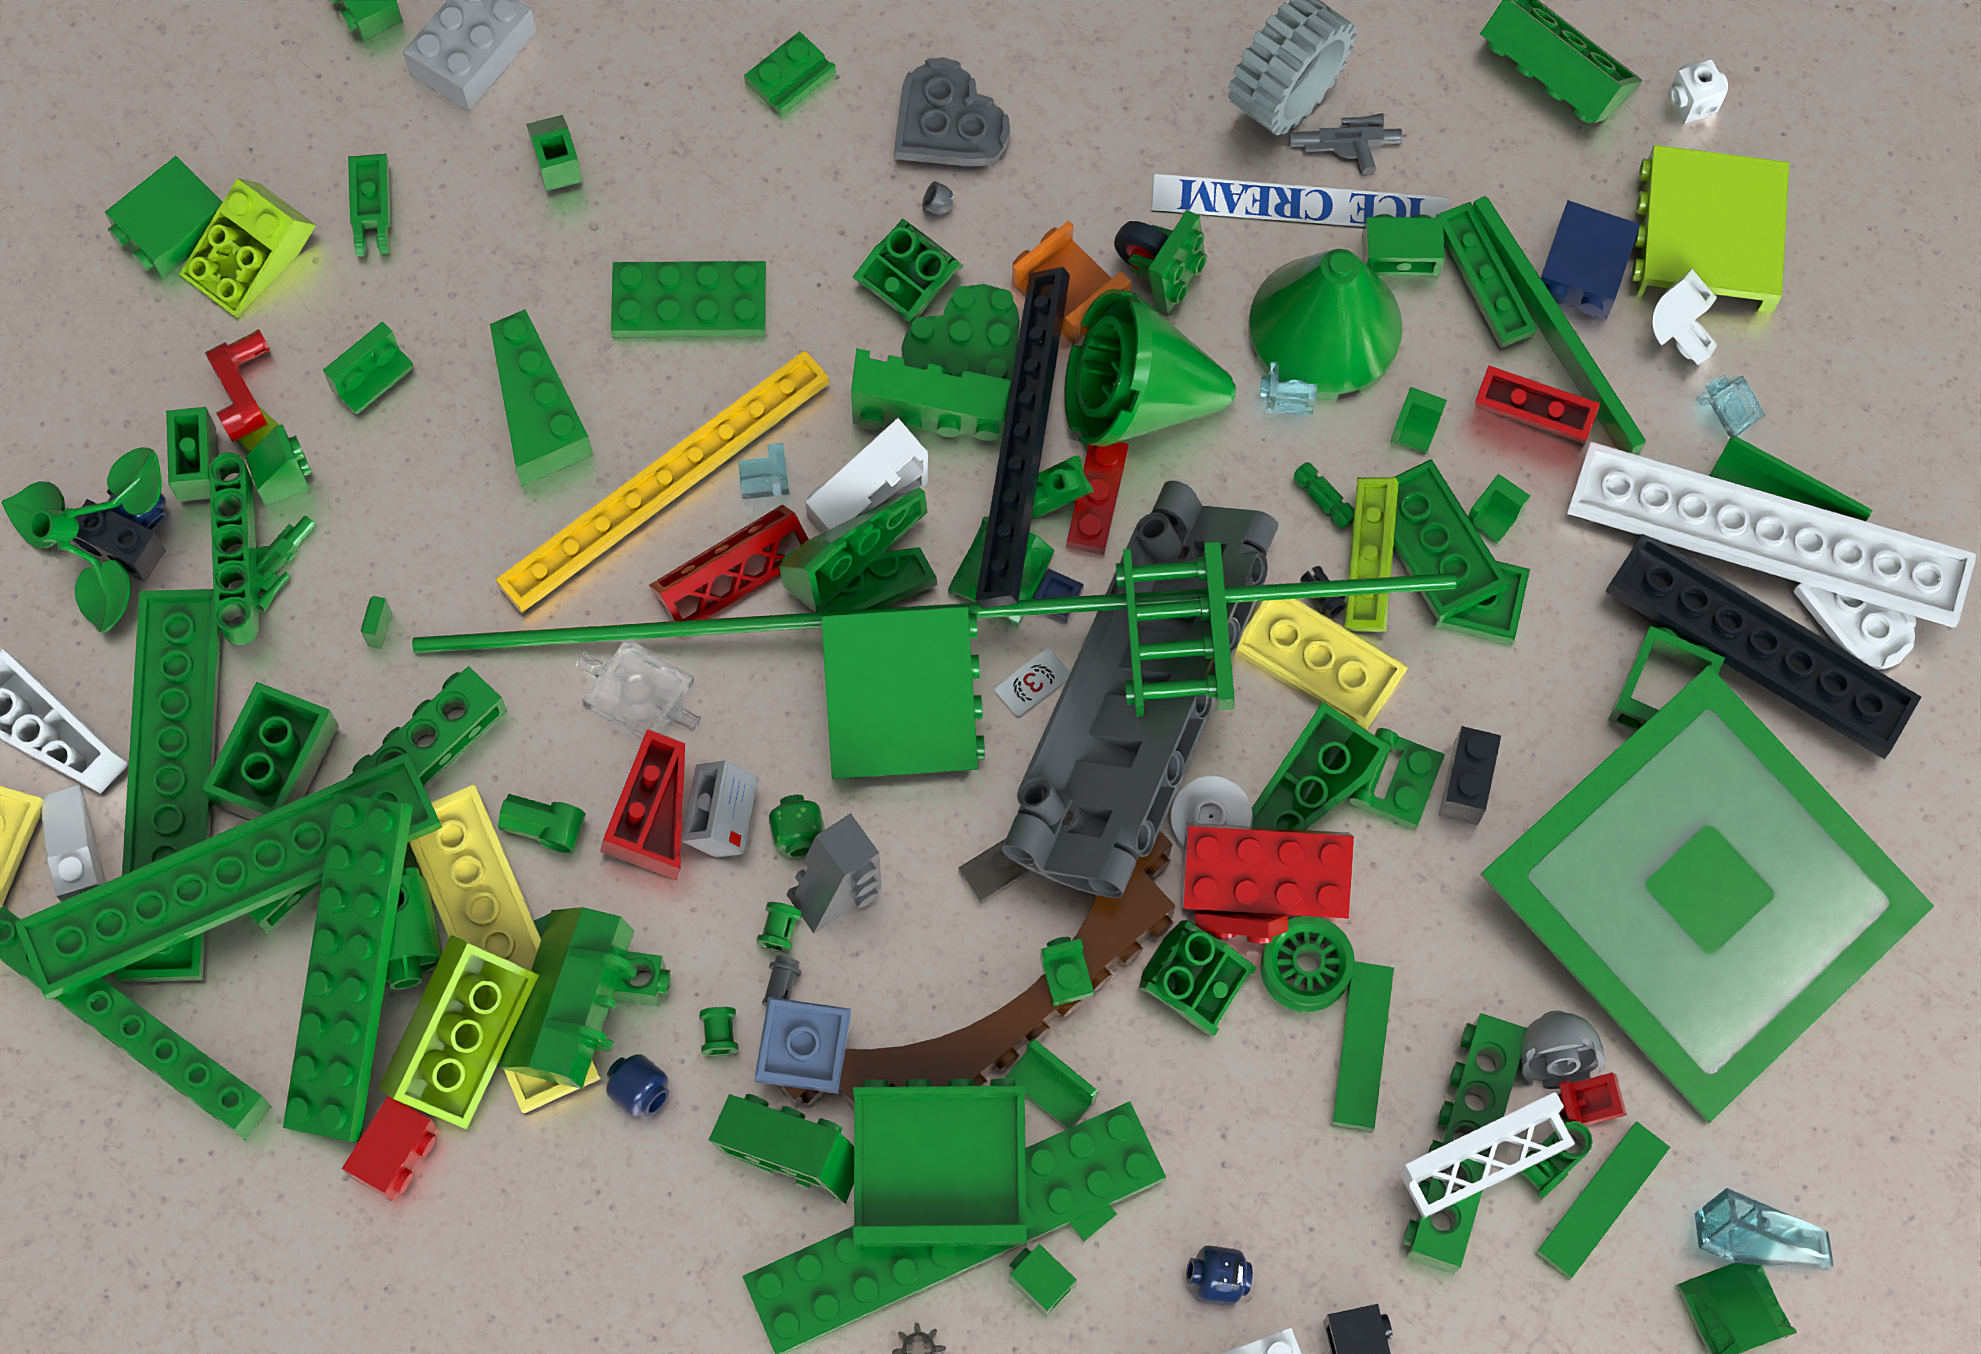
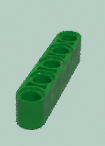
M226 452L215 457L209 468L214 616L228 642L234 645H245L253 641L259 632L254 488L252 477L244 460L235 453ZM239 473L234 479L225 480L228 475ZM232 509H240L233 516H225ZM242 544L237 551L227 552L232 545ZM243 580L239 587L228 589L232 582ZM245 617L239 625L229 626L234 618Z

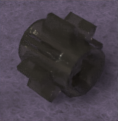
M915 1323L914 1333L909 1336L900 1331L897 1333L903 1346L902 1348L892 1350V1354H907V1351L913 1350L915 1342H922L924 1349H931V1352L924 1354H943L946 1352V1347L943 1345L935 1346L934 1340L937 1336V1329H933L929 1334L921 1332L919 1323Z

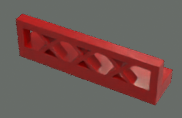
M780 505L649 584L655 597L664 604L673 621L706 619L780 574L779 565L786 556L777 553L782 537L793 531L801 546L809 539L795 512L784 505ZM770 545L769 551L763 550ZM754 554L767 556L763 571L755 576L743 573L748 558ZM775 558L780 559L778 562L774 563ZM737 565L735 571L730 570L731 568H733V567H735V566ZM721 574L733 576L730 590L722 596L710 594L715 578ZM741 579H745V580H746L745 582H743L742 584H740ZM703 586L702 591L697 590L698 588ZM688 594L700 597L696 611L683 619L674 603ZM708 599H709V600H714V601L710 602L709 604H707Z

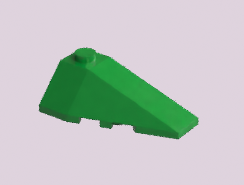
M918 487L807 540L798 549L791 550L779 565L783 586L811 610L819 612L928 513L925 491Z
M1322 702L1253 805L1252 827L1306 830L1368 782L1391 746L1330 705Z

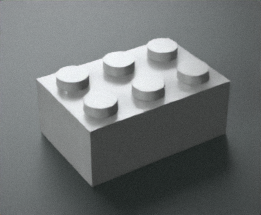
M447 0L403 51L410 76L470 112L535 35L536 28L532 10L519 0Z

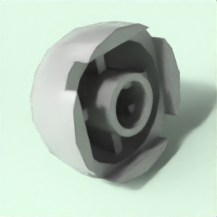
M1555 1010L1545 1013L1527 1027L1528 1029L1523 1037L1522 1054L1519 1062L1522 1075L1528 1083L1533 1085V1078L1543 1081L1544 1088L1559 1089V1082L1568 1080L1571 1083L1590 1079V1072L1596 1069L1597 1066L1599 1067V1072L1604 1069L1606 1059L1602 1042L1595 1028L1586 1019L1572 1013Z

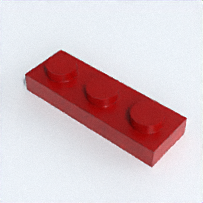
M1119 442L1105 447L1089 445L1083 472L1094 492L1076 500L1066 543L1067 548L1105 555L1129 444Z

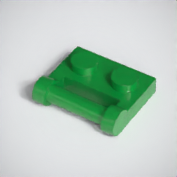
M1378 728L1375 736L1390 745L1391 748L1370 780L1351 794L1349 802L1360 809L1416 830L1445 754L1399 737L1398 734L1389 729ZM1391 751L1401 755L1386 796L1384 799H1381L1373 793Z

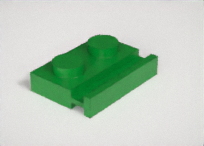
M799 31L744 74L745 83L769 106L772 105L777 110V114L782 117L836 74V65L833 62L830 63L825 58V55Z

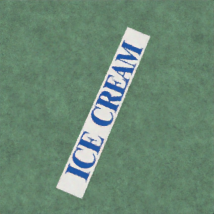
M1154 174L1151 210L1185 213L1188 210L1202 215L1364 227L1367 217H1374L1380 214H1389L1393 217H1413L1424 214L1435 218L1436 214L1449 210V197Z

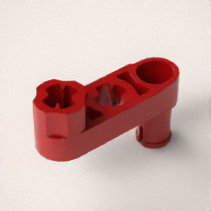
M259 329L229 345L224 342L205 352L213 370L233 403L216 412L232 442L268 425L238 372L241 370L240 365L271 351Z

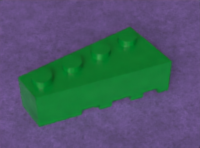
M526 309L491 323L490 329L512 450L521 486L523 487L593 456L589 436Z
M856 348L851 386L853 424H858L865 429L877 430L882 427H888L899 418L912 434L919 433L920 431L937 432L944 437L971 435L984 441L1002 439L1012 380L964 370L959 372L958 376L950 375V372L942 368V366L927 363L921 369L910 367L904 364V358L889 355L886 362L869 358L870 351Z

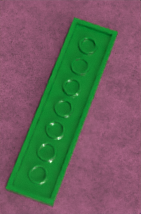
M338 793L335 795L283 1128L348 1142H359L361 1138L413 804Z

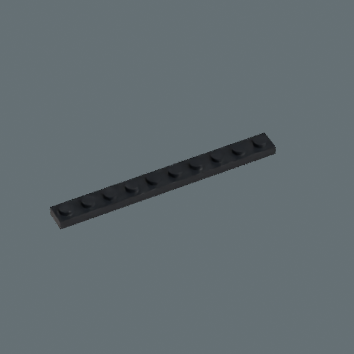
M1064 267L1029 273L975 601L982 609L1018 604L1070 279V274Z

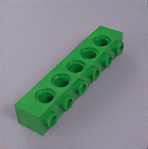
M1483 1013L1479 1014L1474 1024H1466L1460 1041V1047L1466 1048L1463 1062H1455L1448 1085L1455 1087L1451 1102L1444 1100L1437 1121L1438 1125L1444 1126L1440 1141L1432 1140L1428 1153L1454 1141L1455 1133L1463 1132L1469 1134L1504 1117L1522 1054L1523 1037L1528 1028ZM1487 1055L1491 1057L1495 1062L1496 1070L1485 1071L1481 1069L1477 1064L1476 1056ZM1469 1093L1479 1095L1484 1101V1110L1476 1111L1468 1107L1465 1095ZM1490 1148L1478 1154L1488 1157ZM1466 1159L1460 1162L1457 1175L1461 1180L1475 1183L1481 1180L1485 1164ZM1452 1167L1441 1171V1173L1451 1172ZM1429 1177L1428 1181L1423 1180L1419 1183V1188L1428 1205L1444 1197L1446 1186L1443 1181ZM1451 1190V1194L1459 1190ZM1483 1190L1439 1211L1449 1217L1451 1222L1449 1230L1443 1231L1435 1228L1430 1216L1423 1219L1420 1212L1416 1221L1410 1219L1402 1244L1409 1246L1406 1258L1455 1274L1462 1266Z

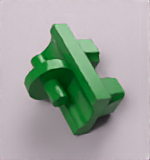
M1079 455L1039 472L1032 519H1037L1094 492L1084 475Z

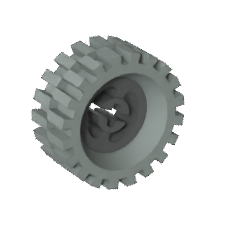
M1290 0L1289 4L1284 2L1279 6L1277 14L1275 16L1271 14L1265 21L1266 26L1262 31L1258 30L1253 36L1254 42L1250 48H1245L1241 55L1243 58L1242 62L1236 65L1233 71L1235 77L1230 81L1228 87L1231 89L1228 93V98L1231 99L1230 102L1275 135L1288 133L1290 127L1294 129L1300 124L1302 117L1306 119L1312 113L1314 105L1321 103L1325 98L1324 93L1329 87L1332 88L1337 81L1335 77L1338 72L1343 71L1347 64L1345 59L1351 55L1354 48L1351 44L1356 41L1357 35L1354 33L1356 27L1320 0Z

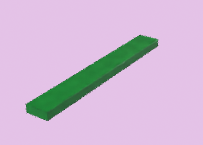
M1483 196L1475 200L1472 207L1483 224L1537 327L1583 398L1600 403L1596 418L1618 450L1639 456L1646 443V439L1489 198Z

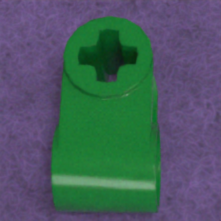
M1575 1121L1564 1123L1569 1134L1576 1137L1580 1142V1152L1569 1153L1564 1150L1521 1171L1538 1190L1537 1196L1541 1200L1569 1175L1568 1172L1581 1162L1591 1150L1593 1143L1592 1134L1582 1123ZM1554 1131L1541 1144H1538L1549 1147L1560 1142ZM1530 1150V1151L1526 1154V1157H1525V1158H1527V1157H1529V1156H1531V1155H1533V1154H1535V1153H1537V1152H1536V1151H1533V1150Z

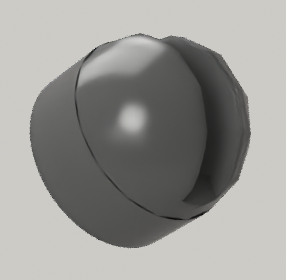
M932 182L925 192L922 202L923 209L939 215L949 212L953 207V192L941 183Z

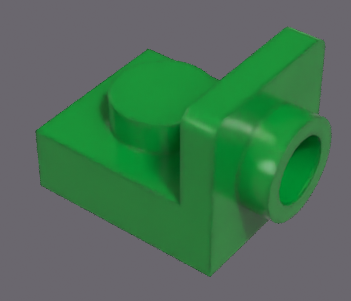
M1060 937L1049 941L1046 944L1047 947L1041 949L1040 963L1053 1007L1093 997L1094 990L1083 955L1084 946L1082 940L1076 939L1071 941L1070 937Z

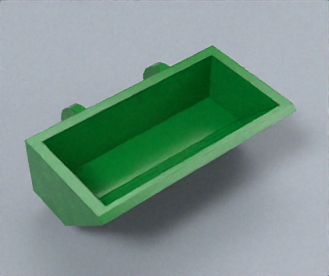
M584 907L551 910L531 969L532 972L539 974V977L503 1051L499 1068L579 1089L583 1088L595 1049L611 1051L614 1041L606 1039L607 1034L601 1031L608 1010L614 1009L616 1000L612 997L618 979L634 980L638 971L635 968L629 967L631 962L625 959L634 930L621 916Z

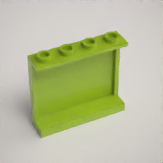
M1654 145L1649 158L1642 159L1639 170V181H1644L1645 184L1644 192L1640 191L1636 208V213L1642 214V225L1639 227L1634 242V247L1640 248L1639 258L1634 260L1631 276L1632 281H1637L1636 296L1642 297L1647 286L1669 288L1683 275L1693 269L1713 294L1758 300V312L1773 313L1782 297L1789 162Z

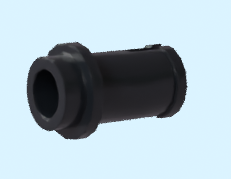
M1321 566L1312 568L1313 576L1307 571L1300 578V582L1330 581ZM1346 596L1314 598L1319 605L1317 608L1318 612L1325 614L1328 618L1338 615L1347 605L1344 601Z

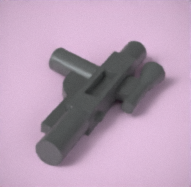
M1383 113L1366 117L1342 118V125H1349V127L1289 132V147H1305V152L1334 151L1340 157L1357 159L1364 175L1376 171V165L1369 147H1382L1383 144L1402 143L1401 128L1383 129Z

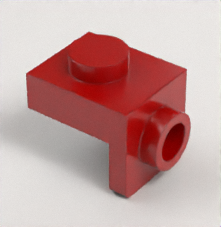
M1613 1072L1571 1083L1568 1080L1559 1082L1561 1094L1558 1097L1564 1106L1560 1114L1563 1119H1568L1569 1122L1575 1121L1589 1126L1627 1115L1617 1075Z

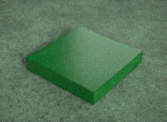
M1496 561L1510 582L1509 589L1441 622L1436 620L1435 626L1513 645L1530 569Z

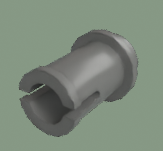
M777 955L775 961L770 962L769 968L772 969L765 997L762 1000L764 1006H767L768 997L790 999L795 978L800 976L802 972L798 969L799 961Z

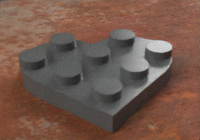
M944 57L929 58L925 60L924 65L917 67L912 73L910 71L907 73L902 86L894 159L968 167L991 166L1000 160V155L1006 150L1010 138L1009 117L1007 114H1004L1001 108L994 104V99L977 94L975 79L971 78L970 74L961 68V63Z

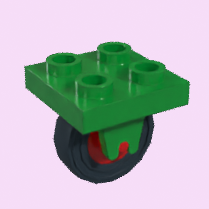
M1188 210L1185 211L1174 230L1149 225L1140 221H1129L1120 228L1114 240V247L1117 253L1131 266L1130 270L1150 281L1155 310L1166 315L1170 314L1175 304L1182 303L1187 294L1189 282L1195 274L1199 275L1202 272L1207 261L1200 215Z

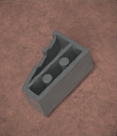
M851 813L815 837L804 859L808 865L806 872L803 869L797 872L795 878L799 885L790 888L786 894L795 908L802 911V918L813 933H816L857 905L859 908L865 907L878 897V890L881 889L880 854Z

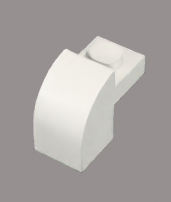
M1693 269L1673 283L1661 297L1653 313V329L1661 345L1674 337L1677 340L1676 345L1679 351L1687 359H1693L1697 365H1700L1712 355L1718 345L1696 318L1706 312L1717 298Z

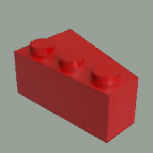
M646 730L600 849L602 853L676 881L681 869L685 743L652 730Z

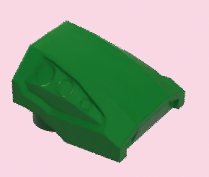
M902 218L895 228L873 248L852 278L864 285L912 324L916 318L921 316L943 285L957 270L962 269L964 265L923 232Z
M989 517L982 519L981 526L948 588V594L954 597L957 594L976 602L975 598ZM1029 532L1019 600L1033 599L1055 552L1038 535ZM1024 616L1006 618L1011 620V624L1019 627Z
M1182 920L1163 938L1142 972L1139 989L1167 1004L1199 1030L1210 1036H1215L1219 1030L1217 1025L1246 978L1249 975H1253L1257 967L1226 943L1206 933L1189 920Z
M1756 1255L1676 1285L1692 1325L1710 1354H1740L1797 1333L1781 1309L1766 1273Z

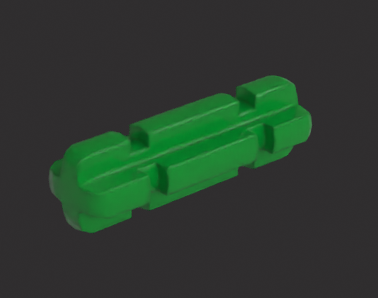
M1305 462L1294 472V480L1302 488L1307 487L1309 489L1307 491L1309 496L1326 514L1331 513L1333 515L1331 519L1340 528L1349 526L1354 521V508L1348 502H1342L1344 499L1342 495L1324 476L1319 477L1317 475L1319 471L1311 463Z

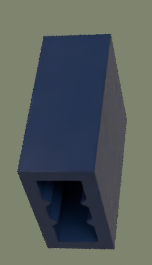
M1567 200L1540 277L1556 303H1563L1578 308L1590 316L1607 318L1615 302L1640 224Z

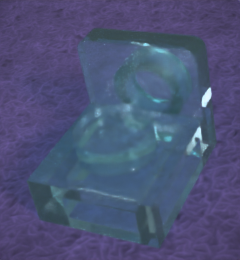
M1271 362L1268 375H1261L1260 398H1267L1266 413L1313 415L1317 400V385L1307 384L1301 380L1279 383V363Z
M1726 375L1719 376L1705 385L1707 391L1696 398L1700 405L1711 404L1729 437L1732 435L1738 436L1766 416L1744 376L1727 378Z

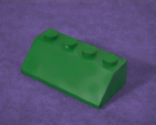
M1502 0L1480 32V35L1488 40L1486 44L1493 52L1501 56L1507 55L1517 62L1515 68L1520 73L1529 78H1534L1535 76L1545 84L1544 90L1550 96L1560 101L1562 99L1566 100L1574 107L1573 113L1587 123L1592 121L1597 123L1606 120L1643 81L1539 0Z

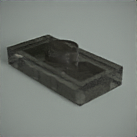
M1005 839L958 868L959 874L980 905L1033 872L1011 860L1002 852L1001 849Z

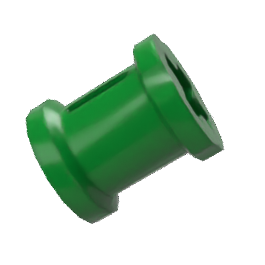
M767 902L765 910L768 912L762 935L757 937V945L780 953H791V936L796 920L801 919L802 911L784 903Z
M711 1007L700 1011L699 1019L704 1022L705 1044L701 1046L702 1055L719 1057L732 1055L739 1051L738 1043L734 1042L732 1019L736 1017L735 1008Z

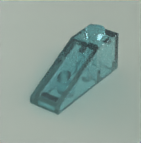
M1729 1188L1724 1189L1695 1213L1699 1248L1730 1262L1829 1270L1834 1266L1828 1231Z

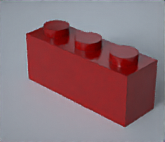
M1489 365L1475 400L1476 408L1586 445L1600 406L1598 402Z

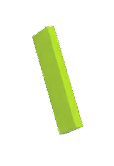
M1357 477L1349 579L1391 577L1399 483L1396 477ZM1389 593L1347 596L1344 628L1349 631L1386 632Z

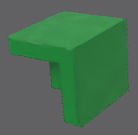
M1410 387L1390 442L1421 454H1427L1447 400Z
M1497 474L1472 506L1468 517L1479 533L1495 544H1498L1524 512L1531 495L1500 474Z

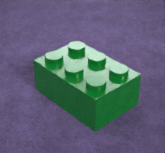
M256 682L202 788L211 804L252 820L303 798L339 727L331 710Z

